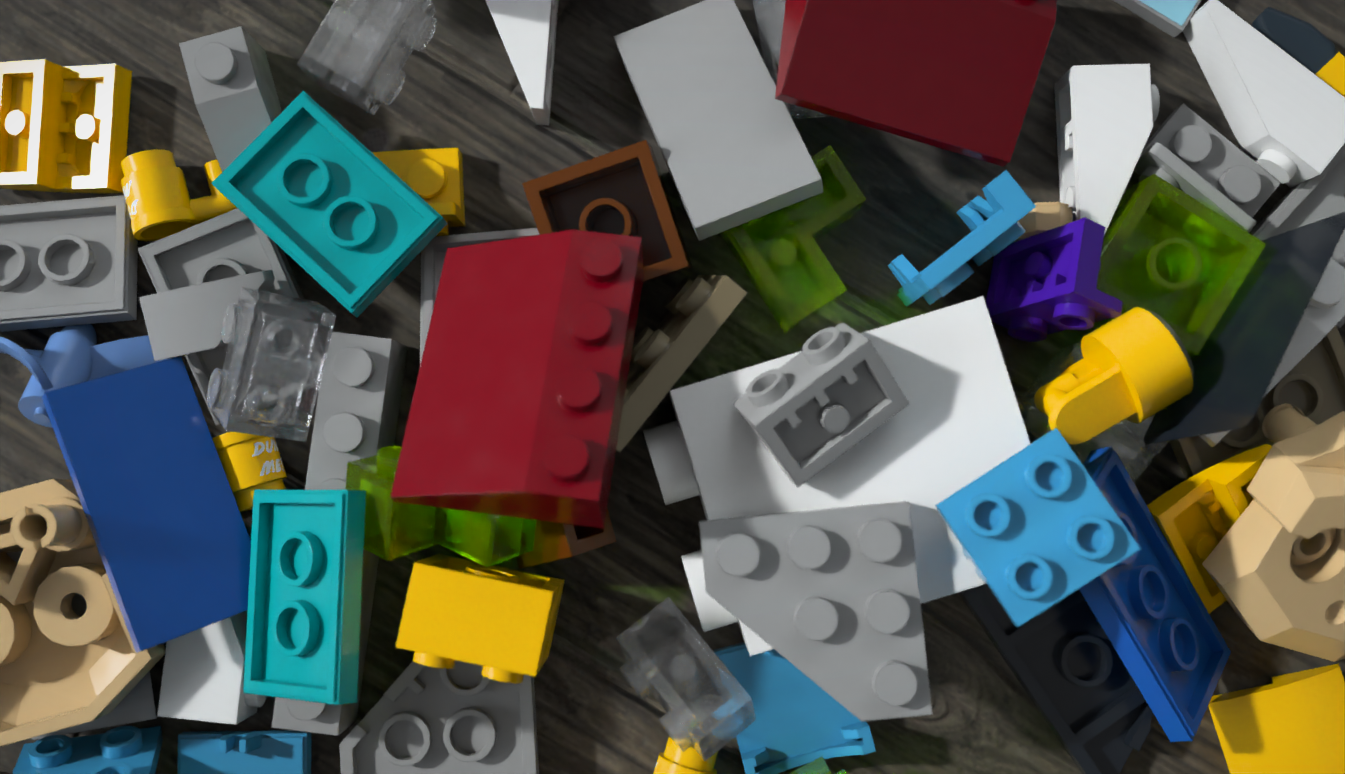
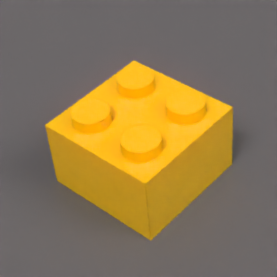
M436 554L414 562L396 648L415 651L413 661L421 665L453 669L456 660L482 665L481 675L486 678L506 683H522L524 674L536 677L549 657L565 580L443 554Z

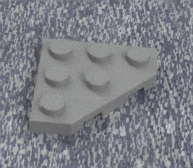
M909 501L699 521L705 590L721 606L862 722L933 715Z
M456 660L453 669H441L412 661L383 694L382 698L339 744L341 774H539L534 676L524 674L522 683H506L482 676V665Z

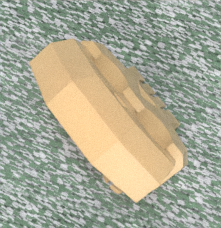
M1286 403L1277 405L1267 413L1262 423V431L1265 437L1275 443L1247 488L1253 501L1202 565L1237 616L1260 641L1335 662L1345 659V411L1317 425L1304 415L1303 411L1295 406L1293 408L1291 404Z
M50 479L0 493L1 747L91 722L111 713L165 654L164 643L136 654L75 486L70 479ZM24 548L18 563L5 554L7 551ZM76 593L82 595L87 603V609L83 616L77 615L72 609L71 602Z

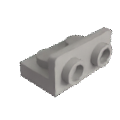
M1184 103L1173 110L1148 140L1134 168V171L1140 175L1139 181L1149 193L1162 200H1171L1189 215L1188 222L1198 233L1208 239L1219 240L1223 244L1247 235L1257 223L1252 217L1281 184L1280 181Z
M840 323L835 327L822 329L812 335L804 343L802 352L779 369L768 370L757 376L748 385L746 394L735 401L734 406L756 431L789 480L799 488L910 403L871 341L845 323Z

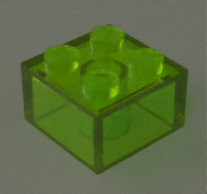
M1152 174L1126 190L1104 235L1101 267L1098 273L1096 289L1123 301L1121 315L1134 307H1140L1158 314L1178 335L1189 356L1198 355L1266 246V243L1156 174ZM1115 318L1107 319L1104 321L1108 323Z

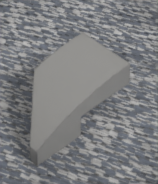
M273 270L219 279L139 297L154 361L225 347L231 338L243 337L251 324L247 318L261 292L269 290L275 280Z

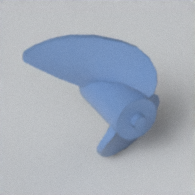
M91 324L65 326L60 332L50 336L44 350L22 348L9 339L0 337V353L9 354L32 373L18 403L20 412L30 421L51 428L53 427L42 400L45 392L164 360L154 361L148 335L124 338L96 345L97 336Z

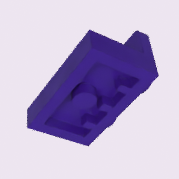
M1084 217L1011 243L995 255L986 299L991 322L1007 328V333L1015 339L1038 342L1045 340L1048 334L1068 329L1087 330L1092 328L1095 322L1120 316L1123 301L1096 289L1098 273L1101 267L1105 227Z

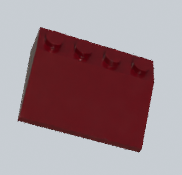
M786 0L775 99L1003 167L1011 161L1056 22L1057 0Z
M566 230L447 248L390 496L393 502L604 528L644 278L641 237Z

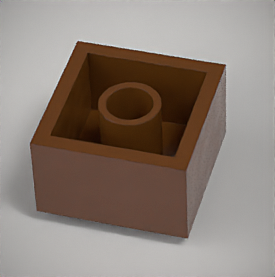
M647 140L522 183L539 234L581 230L641 237L643 284L693 268L654 150Z

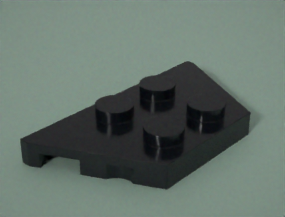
M988 584L958 592L1081 773L1120 774L1132 750L1140 751L1151 730V718L1154 713L1081 591L1077 589L1019 627L1014 625Z

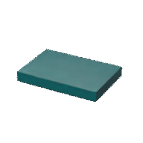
M304 91L211 183L355 317H358L447 225L445 219Z
M254 490L244 693L334 705L357 703L366 491Z

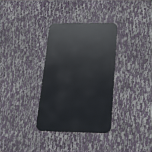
M1345 212L1250 244L1237 254L1187 351L1195 374L1192 392L1155 414L1144 435L1143 441L1145 444L1240 429L1253 419L1345 229Z

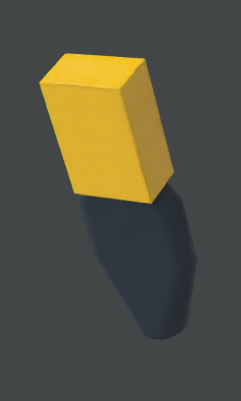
M1267 7L1253 21L1252 27L1345 97V57L1340 52L1336 54L1334 43L1313 25L1271 7Z

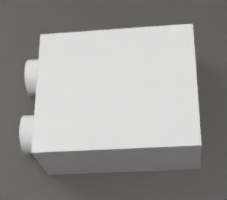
M983 296L860 333L871 341L910 404L799 488L789 480L753 427L740 415L734 403L746 394L748 385L757 376L768 370L779 369L800 352L671 390L670 400L676 420L643 430L665 505L699 495L707 520L909 501L921 604L986 584L975 572L977 569L972 561L963 554L961 544L935 505L1030 444ZM702 550L682 555V562L703 631L707 632L738 622L750 656L772 650L773 648L706 593Z

